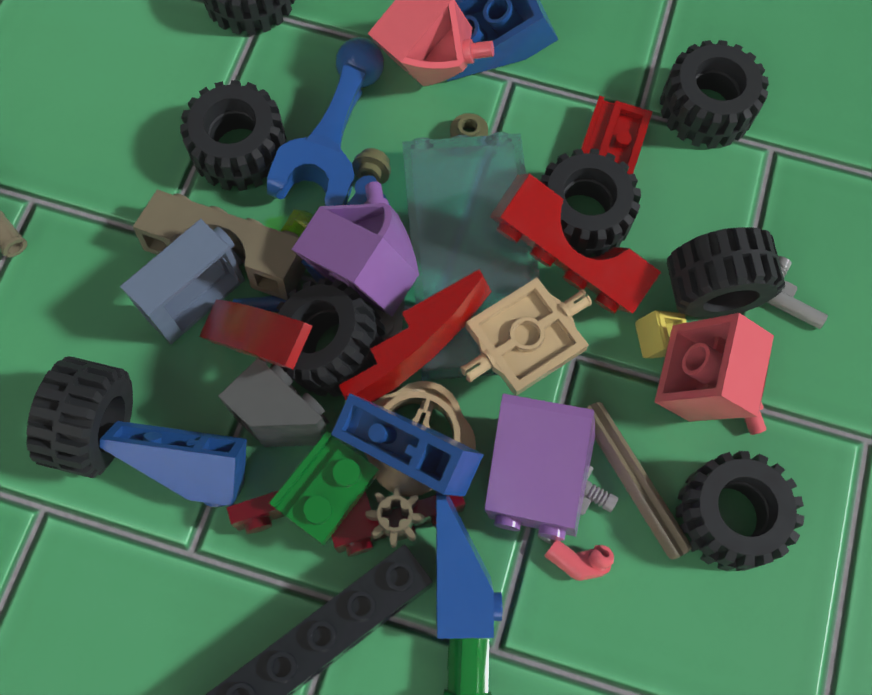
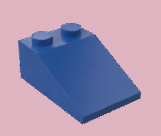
M455 0L472 26L471 39L473 43L492 40L494 44V57L475 59V63L467 64L463 72L447 81L526 60L559 40L541 1Z

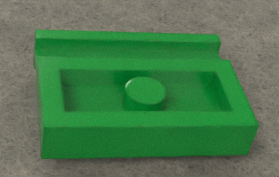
M326 431L269 504L324 546L379 475L380 471L345 443L340 442L330 432Z

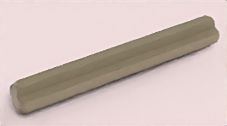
M596 402L587 406V409L594 410L596 442L668 558L671 560L677 559L692 549L689 540L601 402Z

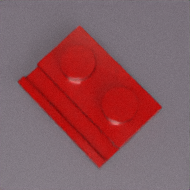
M599 95L581 149L584 154L589 153L590 149H598L599 155L605 157L607 153L616 156L614 161L618 164L624 161L629 166L627 174H633L653 111L617 100L615 103L605 101V97Z

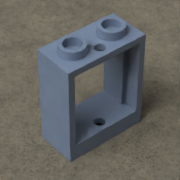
M200 219L120 287L144 318L172 345L211 311L216 299L223 300L245 279L239 268L242 261L231 249L235 246L231 238L220 227L217 226L212 230Z

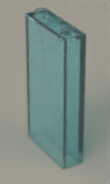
M497 132L490 136L469 137L467 135H457L447 139L431 140L429 138H416L412 141H403V167L410 241L419 271V276L413 283L415 305L480 269L492 292L472 316L473 318L538 277L540 280L538 261L529 254L533 248L521 239L516 244L501 235L496 230L499 223L489 217L516 176L526 174L521 133L508 134ZM465 327L431 361L421 368L422 381L466 377V375L462 374L460 367L481 354L478 344ZM490 369L480 376H490L498 374H496L492 371V369Z

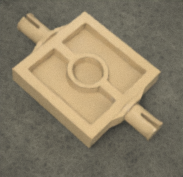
M538 277L466 321L465 328L478 344L481 355L460 367L462 374L466 375V380L471 383L474 379L492 369L493 372L501 376L514 396L519 395L587 350L589 344L576 329L572 316L592 305L589 295L586 296V291L581 289L572 297L561 302L547 291Z

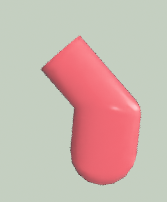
M555 540L544 555L549 561L577 581L602 577L610 571L611 565L614 563V554L605 545H596L594 549L574 552L563 542Z

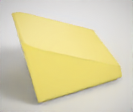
M655 310L635 322L643 358L665 357L672 326L687 323L685 314Z

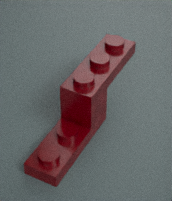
M279 490L226 507L231 525L239 531L245 529L246 534L257 533L272 527L271 520L284 516L269 504ZM366 492L331 536L337 552L346 551L348 557L368 552L374 549L372 542L389 537L384 533L379 538H373L371 533L379 525V522L372 521L366 517V511L371 510ZM436 495L419 500L412 509L413 513H420L425 516L424 523H413L411 529L415 535L417 534L416 527L432 522L433 527L436 528ZM449 495L457 512H464L465 501L463 496ZM400 507L392 509L390 515L383 516L388 518L390 527L393 528L399 526L401 519H408V517L402 515ZM406 535L397 538V542L407 539Z

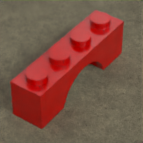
M530 173L517 175L489 216L499 223L496 230L516 244L521 239L533 249L529 254L543 265L551 268L554 263L565 271L562 278L579 290H584L587 287L597 295L594 301L605 310L613 314L617 310L633 314L661 271L630 248L612 247L603 254L588 258L581 255L571 247L562 230L561 209L564 199Z

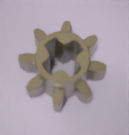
M399 486L395 487L393 496L386 498L377 492L375 494L379 504L377 511H366L367 519L379 522V525L371 533L373 538H379L385 533L390 537L392 548L396 547L397 538L404 535L414 542L416 536L411 529L413 523H424L425 520L424 515L413 513L412 510L417 505L419 497L414 495L406 500L401 497ZM393 507H400L402 515L408 517V519H401L398 527H390L388 518L383 516L390 515Z

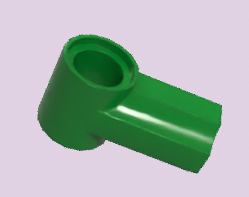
M449 639L447 661L448 684L447 689H444L443 695H492L488 691L490 639Z

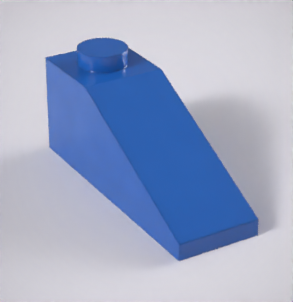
M349 393L331 433L332 436L443 495L466 496L484 454L444 434Z
M117 421L100 438L101 449L187 500L203 502L210 507L234 505L244 487L247 439L122 421Z
M436 491L437 639L494 638V621H502L503 616L502 593L494 592L491 576L449 495H443Z

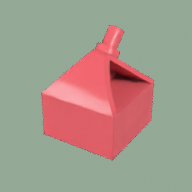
M395 0L368 32V35L386 54L423 87L434 85L456 76L465 70L467 64L475 63V59L494 57V44L492 40L473 43L471 39L472 26L455 0Z
M741 313L673 325L654 402L689 422L744 418L750 435L766 431L760 410L764 408L762 397L774 335Z

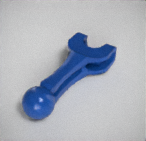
M356 37L349 39L339 48L336 55V69L340 78L330 106L308 137L290 140L278 148L267 177V195L284 199L295 183L305 180L313 181L323 188L326 194L324 198L325 206L347 204L351 195L355 174L352 163L341 150V143L351 113L363 93L362 88L374 84L380 78L384 69L383 54L373 41L367 38Z

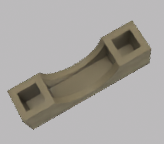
M157 189L133 225L143 250L156 255L200 219L212 230L218 226L233 241L235 246L231 249L245 259V269L251 288L284 300L290 298L288 293L296 288L306 270L301 263L303 259L291 250L299 239V236L290 231L281 232L266 227L255 219H243L228 214L217 206L208 207L193 202L181 194L172 195Z

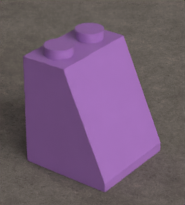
M509 394L502 395L484 509L488 517L495 520V526L511 531H520L521 525L539 529L538 535L558 541H564L565 535L576 537L596 436L593 409Z

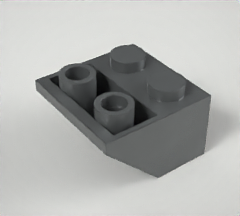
M259 358L218 395L233 417L264 447L314 446L328 431L326 425L329 421L323 415L325 412L323 407L308 393L300 397L299 393L291 385L293 380L281 367L273 364L269 368Z

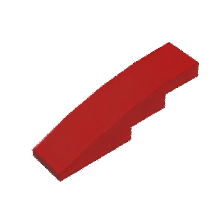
M480 269L403 311L402 314L409 327L371 348L377 364L339 385L345 400H347L349 393L373 403L397 388L431 361L465 327L466 321L472 318L492 292Z
M216 299L199 337L214 344L226 346L239 353L259 358L266 363L294 369L313 326L271 311Z

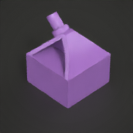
M370 182L365 186L367 201L364 204L320 206L291 250L332 283L336 279L344 282L348 287L351 286L368 304L393 316L419 276V271L411 241L401 219L389 205L388 200L383 197L381 183Z

